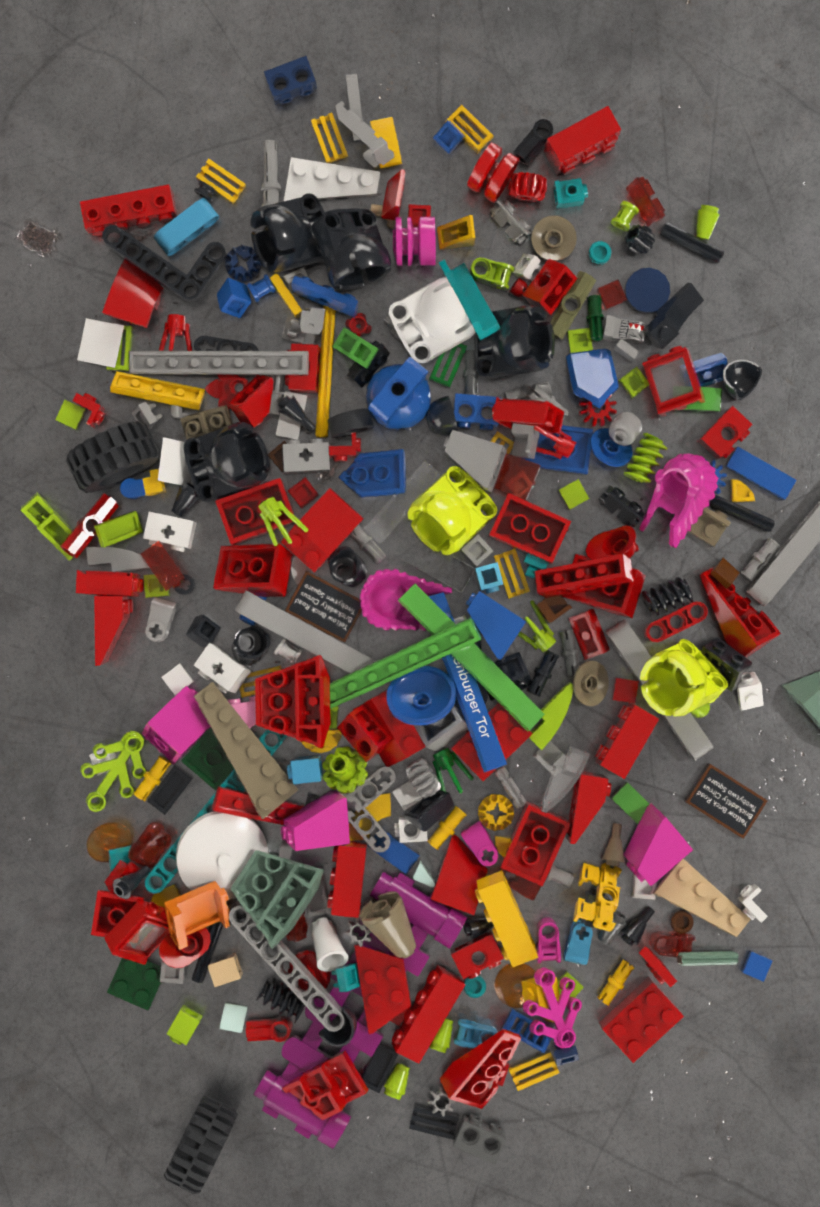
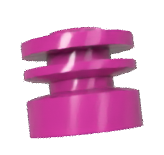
M435 216L420 217L418 227H413L411 217H407V228H402V217H396L393 229V254L397 266H402V256H408V266H412L414 256L419 257L420 266L436 265Z

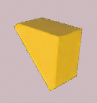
M468 215L437 227L440 250L474 246L475 230L473 215Z

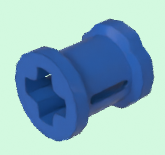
M267 274L261 280L253 284H247L256 303L259 302V298L270 292H276Z

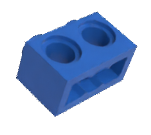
M455 393L454 415L457 427L470 429L471 425L480 426V430L488 431L493 430V427H498L499 423L495 422L493 418L485 419L481 414V411L485 408L492 410L493 405L496 403V397ZM463 406L469 407L471 415L469 417H462L459 414V409Z

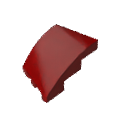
M124 259L111 286L102 313L147 328L153 309H158L164 288L157 281Z
M456 834L451 835L430 899L474 915L479 903L475 894V890L478 889L477 880L486 877L488 869L479 862L473 852Z
M346 1050L309 1069L282 1088L285 1093L290 1092L301 1100L300 1104L311 1109L322 1120L341 1112L348 1102L365 1095L369 1090Z

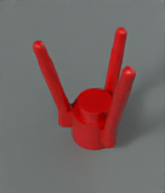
M169 314L167 316L158 351H164L168 334L170 335L169 351H173L175 336H182V332L185 335L187 351H192L189 334L190 324L185 323V316L179 314Z
M537 425L533 427L536 431L555 441L553 448L556 449V451L537 447L536 452L551 455L558 459H561L562 456L569 458L576 445V442L571 440V436L561 431V434H558L559 436L556 437Z

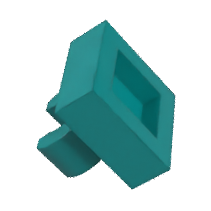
M527 553L523 563L529 566L524 575L533 579L535 571L546 569L549 562Z
M357 963L344 965L331 972L332 975H337L338 982L334 983L333 987L339 988V992H348L360 987Z

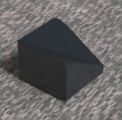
M204 614L194 618L186 636L199 646L207 647L209 643L212 644L221 627Z

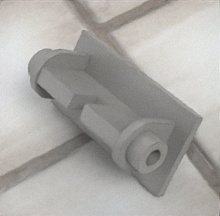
M498 200L497 203L500 206L495 205L491 208V217L501 228L509 223L510 226L505 232L514 243L518 242L521 245L526 240L525 234L527 236L532 235L530 230L532 226L525 218H519L515 213L516 208L510 201Z

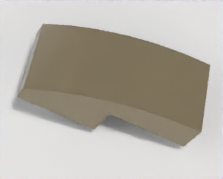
M227 405L180 418L186 439L196 438L233 424Z

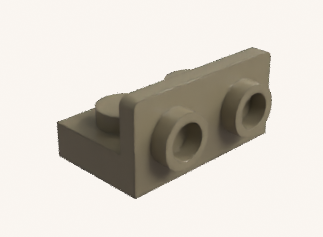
M706 507L702 515L698 517L697 523L691 525V531L687 532L715 547L726 527H729L731 522L727 520L728 516L718 510L713 512Z

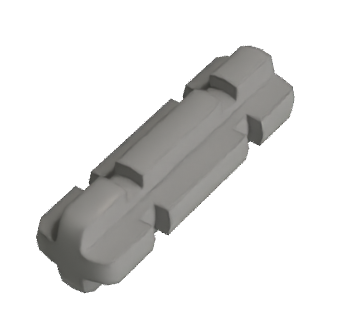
M504 766L498 768L495 771V775L498 780L502 781L501 784L510 799H513L512 802L516 808L523 807L527 801L523 795H520V790L512 777L508 776L509 773Z

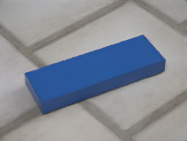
M738 446L725 466L782 500H786L797 481Z

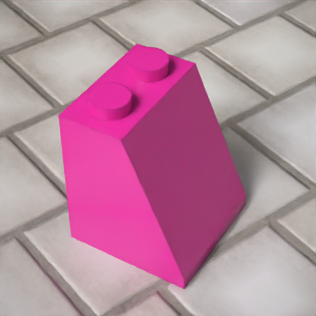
M187 686L146 724L141 733L173 765L211 727L194 699L198 692L192 688L189 689Z
M331 790L284 819V826H281L282 840H285L295 851L350 844L347 798L336 790Z
M650 803L623 855L628 860L626 863L627 867L641 883L646 880L652 886L692 852L693 849L670 821Z

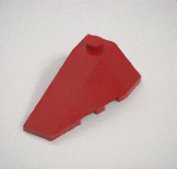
M713 568L701 573L700 578L725 641L729 646L744 657H748L781 634L762 610L758 613L750 605L751 600L747 596L743 598L735 591L734 584L726 589L710 574Z
M502 1029L454 1061L439 1078L449 1099L483 1109L497 1092V1082L506 1072L504 1067L507 1061L512 1059L521 1040L520 1035Z

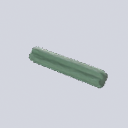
M734 951L680 952L677 955V963L682 966L736 965L739 955Z

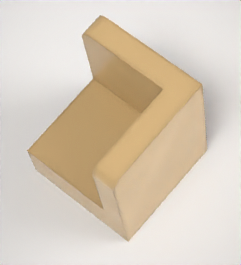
M236 952L227 955L223 960L208 965L214 987L241 979L243 975Z

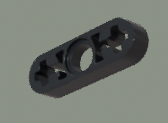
M200 336L194 342L195 351H202L199 345H203L204 341H207V344L215 347V342H218L216 351H221L222 346L225 344L233 346V351H238L237 346H241L240 351H248L249 348H252V351H259L253 343L211 336Z

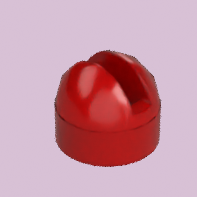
M518 277L510 288L509 293L521 298L524 293L522 290L526 291L528 284Z

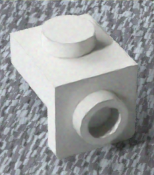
M744 672L737 687L738 703L741 711L764 706L762 685L755 672Z
M755 884L747 885L741 890V896L738 898L745 906V909L742 911L752 921L756 918L762 923L768 916L752 900L761 892V889Z

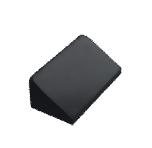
M439 790L431 797L422 798L404 814V817L418 829L426 832L454 807V803L449 792Z

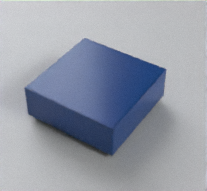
M447 120L434 135L433 139L448 154H451L465 136L450 120Z
M750 950L741 972L764 982L772 960Z

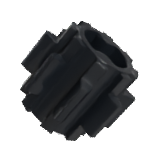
M639 224L637 226L633 225L625 236V240H627L625 243L629 245L628 249L634 254L637 252L641 254L648 253L653 248V243L655 242V236L651 233L652 230L645 224L643 226Z

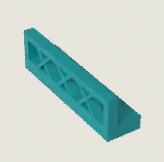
M445 259L440 261V267L456 293L480 340L500 330L501 328L465 263L450 270Z

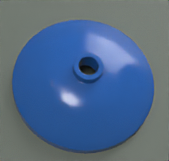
M423 666L392 680L387 690V704L391 713L398 720L410 725H428L441 720L451 711L456 701V689L451 677L444 671L431 666Z

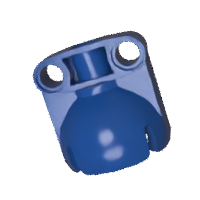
M409 357L404 364H393L383 367L372 376L367 386L366 403L368 410L378 424L388 429L399 430V428H404L405 430L414 427L424 419L430 407L431 393L428 381L426 380V375L429 371L412 357ZM395 385H401L405 391L402 395L396 396L392 393V388Z

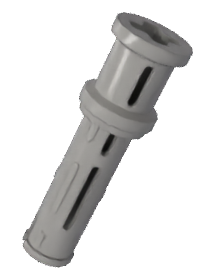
M275 140L263 141L264 183L261 186V191L263 192V204L261 207L279 203L281 186L278 183V143Z

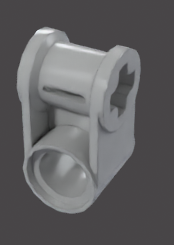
M157 597L153 598L145 629L146 636L150 640L162 642L168 637L171 623L175 616L177 602ZM159 625V629L162 630V634H158L155 638V634L152 633L153 628L157 629Z

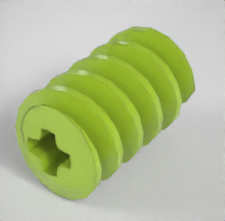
M643 433L646 439H641L639 444L642 447L635 449L639 456H632L631 460L634 464H628L627 468L630 472H624L623 474L638 483H651L652 480L647 475L656 474L651 467L660 466L655 459H663L664 456L659 451L667 450L668 448L659 438Z

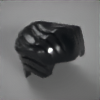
M339 547L328 559L330 574L335 581L348 587H355L365 579L367 574L365 562L350 547Z
M255 625L237 632L232 645L234 658L243 665H253L258 661L260 662L270 646L268 633H265L263 629Z

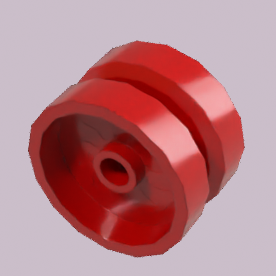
M491 142L474 166L467 187L477 193L488 182L484 190V198L495 203L509 183L520 158L512 153H508L500 161L502 147Z

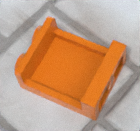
M216 881L164 902L170 936L179 950L188 946L186 936L216 922H221L225 929L230 927V910L226 904L229 898L226 890L220 888Z

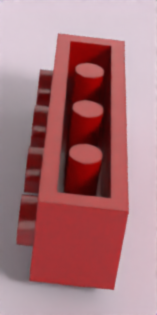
M169 184L80 201L84 227L89 234L94 236L102 235L104 229L110 225H115L124 231L128 229V226L137 225V227H145L150 225V222L159 221L160 223H165L177 217L173 190Z
M439 965L429 973L426 985L423 990L417 993L411 1010L406 1012L402 1026L393 1034L391 1044L396 1053L418 1064L421 1062L466 985L459 975Z

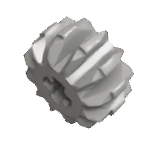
M425 759L415 760L406 767V774L411 784L422 798L431 797L440 790L441 783Z

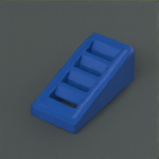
M512 1008L502 1029L519 1034L521 1041L545 1053L552 1038L544 1035L540 1043L537 1041L539 1036L534 1034L532 1038L528 1037L531 1033L530 1024L535 1019ZM516 1018H519L520 1021L516 1029H512ZM526 1022L528 1023V1026L525 1032L522 1034L520 1033V1031L524 1023Z

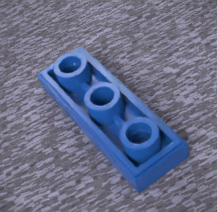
M294 276L291 283L292 293L355 318L358 312V300L353 295L335 292L332 287L315 284L308 277L303 276L300 278Z

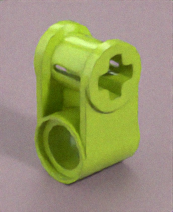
M480 257L473 261L469 272L475 282L498 290L508 291L510 275L514 272L515 268L506 263ZM478 265L483 266L486 273L479 275L475 272L474 267Z

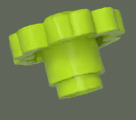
M339 747L335 750L334 755L329 754L326 756L322 765L326 771L323 775V780L328 787L337 789L342 794L352 793L355 791L356 785L362 786L365 783L368 772L364 768L368 762H365L359 753L353 751L350 747Z

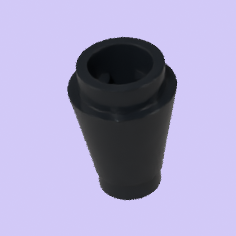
M185 482L183 486L180 485L171 510L173 513L183 517L199 499L194 485Z

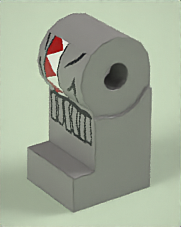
M607 315L603 323L602 340L619 342L620 339H623L627 343H644L645 333L643 329L646 327V324L640 321L624 320Z

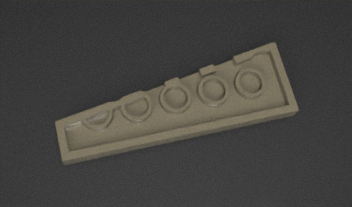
M211 682L197 693L194 699L206 721L211 726L216 739L221 744L226 757L231 762L237 773L236 775L246 789L261 819H264L295 794L298 788L288 779V776L216 685Z

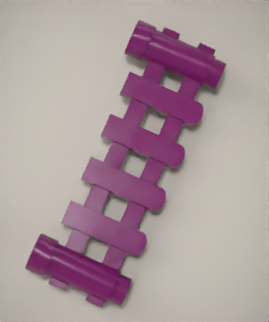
M383 872L369 896L378 901L379 898L377 896L396 891L402 897L409 922L413 924L411 929L416 942L414 953L404 958L405 969L418 977L430 957L428 953L420 949L427 935H432L435 941L450 949L465 924L467 916L452 907L449 909L444 904L431 900V895L429 897L412 887L415 881L400 872L398 877L395 876L393 878ZM360 926L354 927V933H358L359 936L362 937L366 934L365 930L360 929ZM372 932L369 933L371 937L370 942L363 940L362 946L394 955ZM355 951L345 965L357 963ZM330 971V978L337 983V975H332V971ZM361 984L360 987L348 992H339V988L333 987L329 994L342 1007L351 991L362 997ZM315 996L314 1002L316 1006L324 1007V999L321 996ZM306 1007L305 1016L313 1022L303 1039L297 1035H292L284 1043L281 1053L283 1058L290 1062L282 1076H276L267 1070L253 1095L264 1101L262 1111L277 1119L279 1114L297 1124L294 1129L296 1132L308 1139L313 1134L317 1137L318 1141L333 1149L347 1127L351 1115L342 1110L322 1120L311 1109L300 1104L301 1100L290 1092L285 1093L282 1089L284 1085L303 1074L304 1071H308L331 1058L330 1055L318 1049L323 1040L319 1036V1032L325 1027ZM365 1009L359 1019H357V1028L353 1039L347 1045L342 1046L339 1051L340 1053L346 1050L352 1062L355 1061L360 1050L372 1057L384 1036L379 1031L373 1034L368 1033ZM331 1014L330 1021H332L337 1016V1014Z

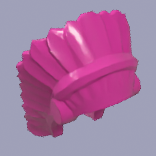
M678 454L670 459L663 469L657 471L654 494L639 528L642 532L645 531L658 507L665 509L670 514H674L675 516L670 522L669 545L677 548L680 540L685 539L687 531H691V525L697 523L698 517L702 515L704 508L709 506V500L715 498L714 491L718 488L716 484L718 477L715 475V468L704 457L699 455Z
M390 569L379 570L374 575L368 577L361 590L363 617L367 618L368 623L374 624L378 628L382 627L385 631L390 628L395 631L400 628L426 631L422 624L398 600L414 584L427 596L443 592L444 594L452 593V588L443 587L442 584L434 583V581L426 582L425 579L409 576L406 572L400 573L397 569L392 571Z

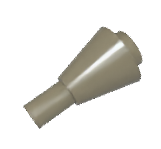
M613 823L612 835L602 860L606 861V865L620 867V863H625L622 840L620 839L621 824Z

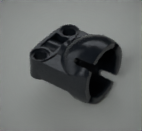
M306 193L300 198L262 206L253 212L250 220L251 227L256 229L266 225L265 228L253 231L251 239L260 263L264 268H268L269 272L280 273L313 263H324L317 238L314 236L311 227L325 211L314 194Z
M360 208L326 211L312 224L311 229L317 238L326 265L328 280L336 290L347 291L363 287L362 269H365L370 283L379 281L391 271V258L382 242L377 227V217L371 210Z
M526 305L492 311L501 329L480 340L477 333L474 334L476 369L479 375L483 377L500 379L502 376L542 371L550 365L549 362L554 356V330L552 324L545 321L548 315L540 306Z
M235 422L185 441L183 448L186 463L200 500L204 502L216 501L255 487L267 479L268 474L266 472L269 470L267 450L260 435L253 433L254 428L250 424ZM211 487L213 489V495H211L210 493Z

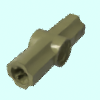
M578 272L576 276L578 279L562 299L561 304L550 321L554 330V338L563 340L597 281L586 272ZM574 301L577 309L574 311L567 310L565 302Z

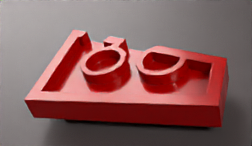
M645 946L639 952L647 961L646 966L662 985L666 982L671 988L677 982L669 969L651 949Z

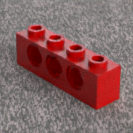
M624 554L535 571L537 593L545 598L634 582L631 559Z

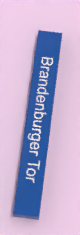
M444 592L428 596L455 623ZM451 654L442 657L448 675L454 682L456 697L483 771L487 772L507 765L476 679Z

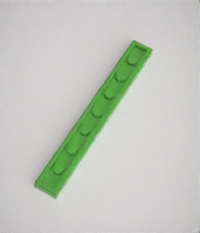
M416 584L398 600L431 635L456 625ZM475 643L451 653L527 732L545 715Z
M472 618L466 619L331 682L330 709L481 640V636Z

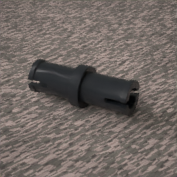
M546 650L539 667H536L534 670L536 674L527 689L528 692L538 697L541 696L547 680L552 677L551 672L559 655Z

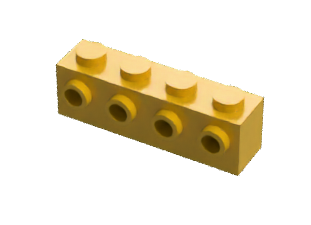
M501 870L477 880L478 889L475 890L476 897L479 903L483 902L486 907L484 914L488 923L492 922L495 927L492 928L496 941L501 940L503 947H501L504 959L510 960L512 967H516L538 958L534 940L503 871Z

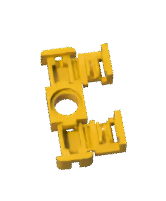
M583 863L580 868L578 886H582L583 882L587 883L588 881L596 886L598 885L596 899L591 904L585 902V899L578 898L575 904L573 921L577 922L579 918L589 921L594 920L593 926L595 928L609 932L613 930L616 923L612 922L613 912L618 907L620 887H617L616 884L617 877L622 872L621 868L616 866L610 868V865H606V863L602 864L601 868ZM607 893L611 895L613 900H605L602 894Z

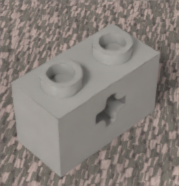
M310 439L309 443L300 444V440H287L286 444H282L283 474L329 472L328 442H323V439ZM303 451H307V454L312 456L309 457L307 462L304 461L303 457H299Z

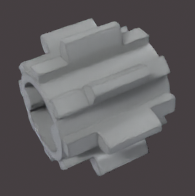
M360 917L356 918L355 923L351 921L347 923L350 930H347L345 935L352 938L350 944L356 941L362 947L363 940L371 941L369 936L371 931L362 923ZM360 926V929L365 930L366 934L362 937L359 936L358 933H354V927Z
M439 1086V1091L436 1093L432 1090L430 1091L433 1099L428 1100L427 1103L434 1105L432 1109L433 1114L439 1110L444 1117L446 1110L454 1111L451 1103L456 1101L449 1099L441 1086ZM440 1096H446L448 1101L444 1102V1106H437L436 1101L440 1099Z

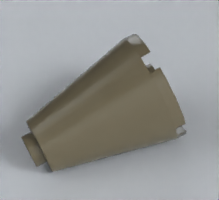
M392 891L377 896L379 900L374 904L372 901L368 902L359 914L362 923L396 957L407 958L411 956L416 948V942L402 897L398 892Z

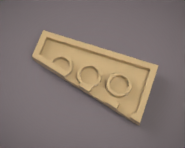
M684 859L669 871L653 891V894L666 899L675 906L681 907L690 914L707 921L709 924L734 937H737L751 920Z

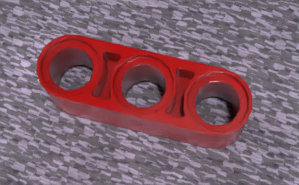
M690 602L646 624L643 629V635L649 642L663 641L703 621L708 614L707 607L702 602ZM694 605L698 606L701 611L698 618L692 617L690 613ZM673 616H677L680 619V625L677 628H673L670 625V619ZM652 626H657L660 629V635L655 639L649 633Z

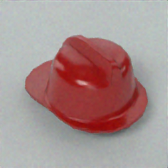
M622 526L596 535L587 544V557L593 560L624 554L630 559L635 552L639 551L638 545L635 542L636 532L631 526Z
M205 927L187 935L188 946L181 950L178 949L170 934L167 935L159 946V956L162 961L169 967L183 968L197 960L208 950L211 942L210 933Z

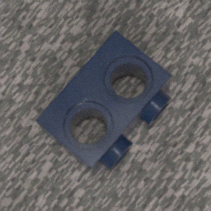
M307 56L264 71L265 79L275 105L278 103H289L294 97L299 95L308 96L317 89L316 80ZM300 75L308 77L304 82H299L296 79ZM278 83L286 84L283 90L275 88Z

